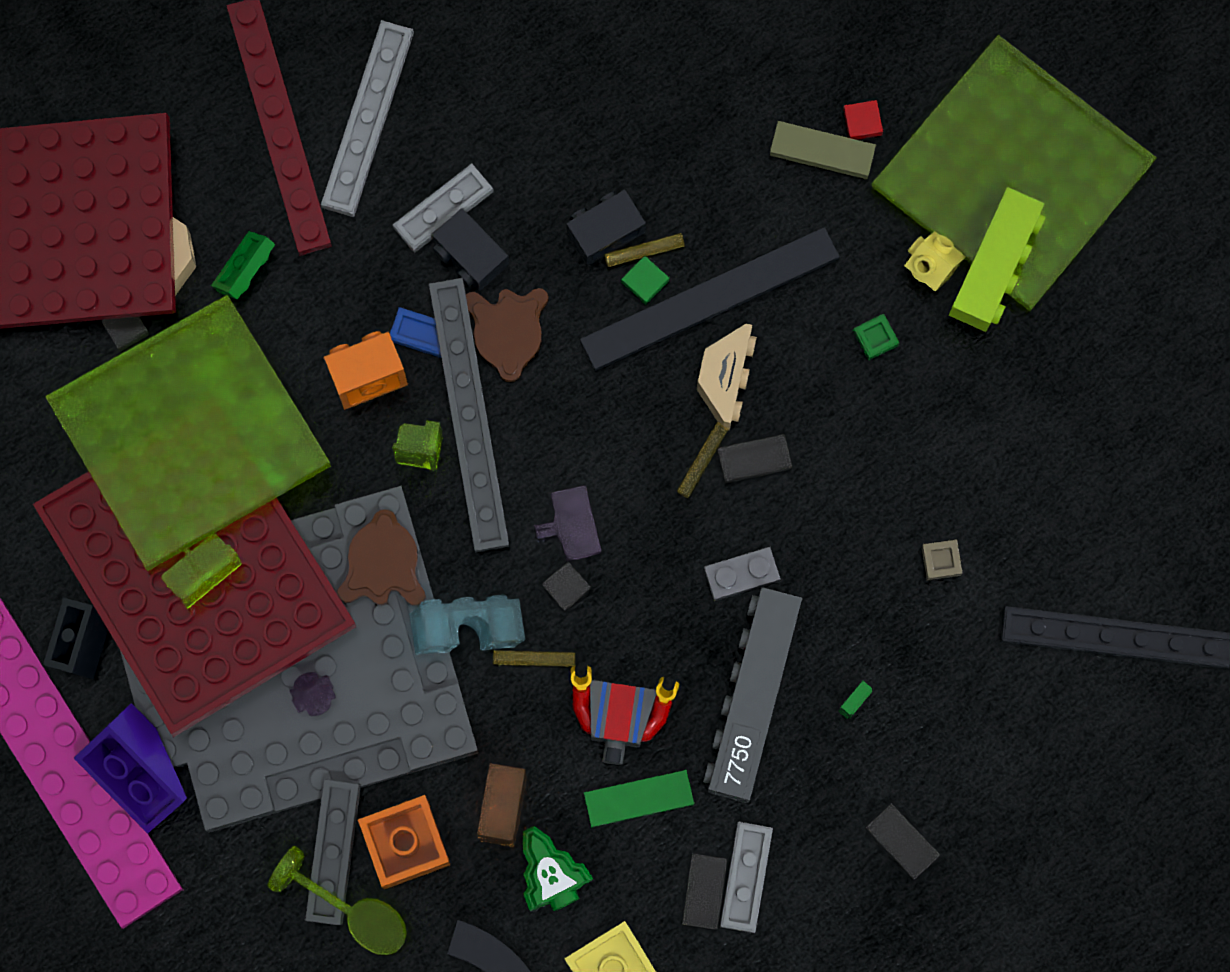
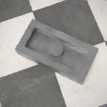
M770 547L704 567L714 601L780 582V576Z

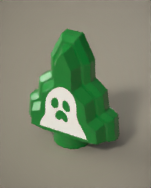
M535 826L523 831V852L529 863L524 872L528 888L523 894L529 910H536L538 907L550 904L554 912L580 899L576 890L593 880L583 863H575L568 852L556 850L550 837Z

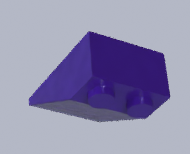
M132 703L74 757L88 774L147 834L187 799L157 729Z

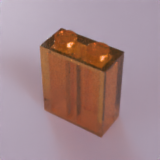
M489 764L477 832L481 842L515 847L527 780L525 769Z

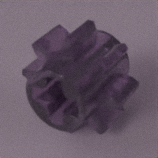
M308 672L299 676L294 682V688L289 691L293 697L291 701L297 712L300 713L306 709L310 716L325 713L331 706V700L336 698L332 690L334 687L329 677L325 675L319 678L316 672Z

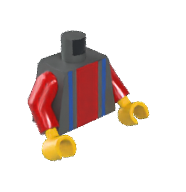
M588 665L585 677L576 676L575 666L571 668V682L574 685L573 710L582 730L591 734V740L605 743L602 762L623 765L625 746L640 747L641 742L650 741L667 721L672 699L675 698L679 689L677 681L674 689L668 691L663 688L664 677H661L655 690L592 680V670Z

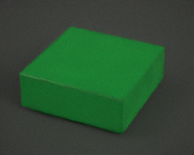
M645 255L621 279V283L645 304L669 282V277Z
M885 314L853 329L868 360L899 346V341Z
M862 681L838 712L846 719H850L872 693V688Z

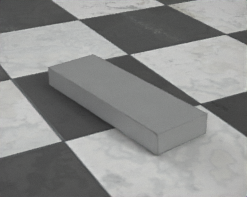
M470 164L395 222L393 228L415 253L433 239L432 234L461 208L468 212L493 193V188L475 166Z
M738 822L720 927L755 933L773 828Z

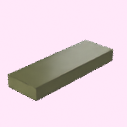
M778 121L770 156L868 179L876 144Z

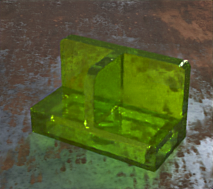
M426 420L425 427L407 423L401 425L397 443L393 444L392 449L396 463L437 470L443 441L440 422Z
M213 533L192 551L187 546L182 549L185 557L166 571L161 578L188 609L241 566L242 563L234 549L229 544L226 545L217 534Z

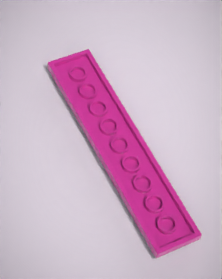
M0 598V733L120 927L124 929L184 889L149 833L147 834L74 759L90 742V739L7 606Z

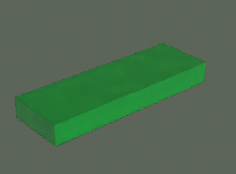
M687 770L584 792L591 828L694 805Z

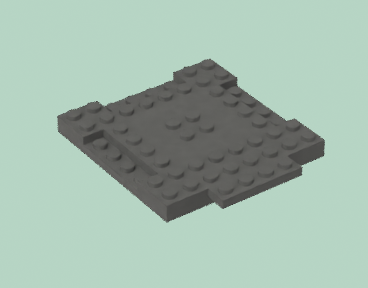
M402 486L335 504V508L291 520V522L337 593L338 588L346 580L349 573L348 553L353 537L360 529L372 521L378 511L384 509L392 511L396 516L397 522L410 533L417 546L418 564L416 579L425 591L426 600L423 604L412 606L397 591H392L389 594L388 602L383 606L377 605L367 597H360L352 603L342 602L354 620L356 628L174 738L121 652L135 707L157 729L173 767L177 768L188 765L204 828L208 833L322 799L324 779L361 783V788L478 754Z

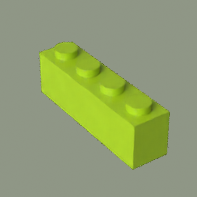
M1009 187L1006 188L949 316L985 332L991 323L998 324L1006 307L1000 304L1004 293L1011 295L1019 276L1013 274L1018 263L1025 264L1033 246L1027 244L1031 233L1038 235L1046 216L1040 213L1045 203Z

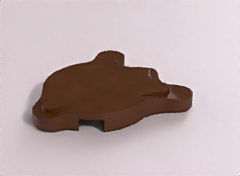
M538 288L525 296H519L508 289H504L499 293V300L496 304H490L476 292L467 293L468 311L475 321L474 338L479 355L498 371L504 381L514 382L518 380L523 368L539 352L541 346L542 331L539 317L541 311L548 303L547 292Z
M386 509L378 511L372 521L360 529L350 543L348 553L349 573L346 580L338 588V597L344 603H352L360 597H367L377 605L383 606L388 602L389 594L392 591H397L410 605L419 606L426 600V595L416 579L418 549L410 533L397 522L396 516L392 511Z

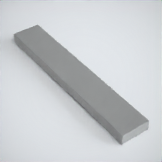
M381 20L321 202L322 208L351 217L355 216L414 34L413 29Z

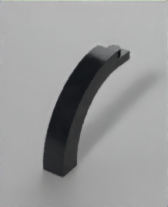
M457 920L447 953L449 956L468 962L484 972H531L523 961L497 938L476 926Z

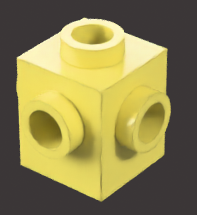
M934 231L926 239L920 236L908 250L912 256L904 266L911 271L914 278L922 283H926L936 292L950 279L966 256L954 247L949 238L939 235Z

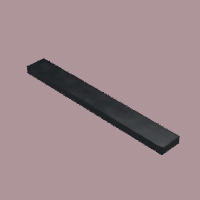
M824 227L581 338L580 343L594 371H598L839 260L840 256Z
M1004 607L1001 642L1230 669V633Z

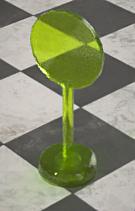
M292 846L271 875L267 888L274 892H281L292 879L347 914L349 931L354 939L365 949L375 954L388 955L395 953L405 943L407 934L405 923L399 913L389 904L378 899L365 898L357 901L351 907L300 874L298 870L303 862L304 853L297 846Z

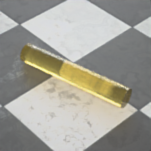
M680 233L605 254L608 267L643 258L644 255L647 257L685 246L684 240Z
M716 423L680 484L677 492L682 496L689 498L727 433L728 428L721 423Z
M494 650L493 664L575 666V653Z

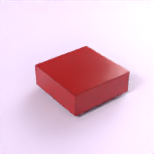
M877 100L844 105L843 112L849 138L857 140L882 136L883 129Z

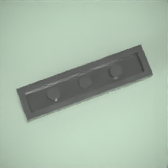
M324 779L305 921L343 925L361 783Z

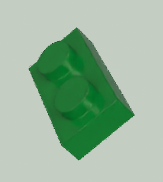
M248 231L211 286L223 295L238 299L248 289L250 281L259 267L268 260L269 253L275 244L266 236Z

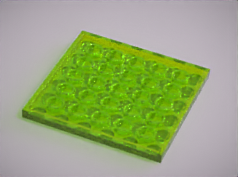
M997 35L874 180L872 187L931 234L936 231L939 235L949 238L954 247L966 256L964 260L971 265L1007 187L1045 203L1040 214L1046 216L1038 235L1031 233L1027 244L1033 247L1025 264L1018 263L1013 274L1018 275L1019 278L1010 295L1031 311L1155 162L1157 157L1000 35Z
M228 295L45 396L147 571L331 467L328 458Z

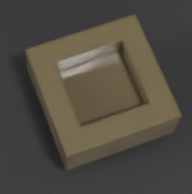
M957 540L922 545L927 580L962 575Z

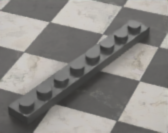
M463 278L430 283L429 287L475 552L510 547Z

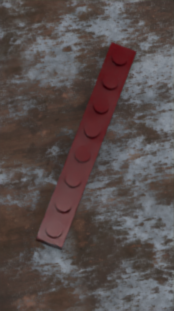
M244 0L226 5L299 256L332 247L260 0Z

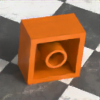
M380 331L370 333L361 339L362 342L350 347L349 344L339 345L329 351L330 355L324 356L344 410L408 385L404 368L389 332L381 334Z
M425 795L358 819L381 887L384 890L451 865Z

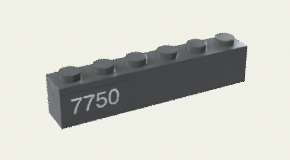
M763 587L759 596L752 595L747 615L753 616L750 629L743 628L738 647L745 650L742 663L735 661L730 682L736 683L733 696L726 695L721 715L727 716L724 730L717 728L712 749L718 750L715 764L708 762L703 783L710 784L707 793L744 803H749L799 613L801 597Z

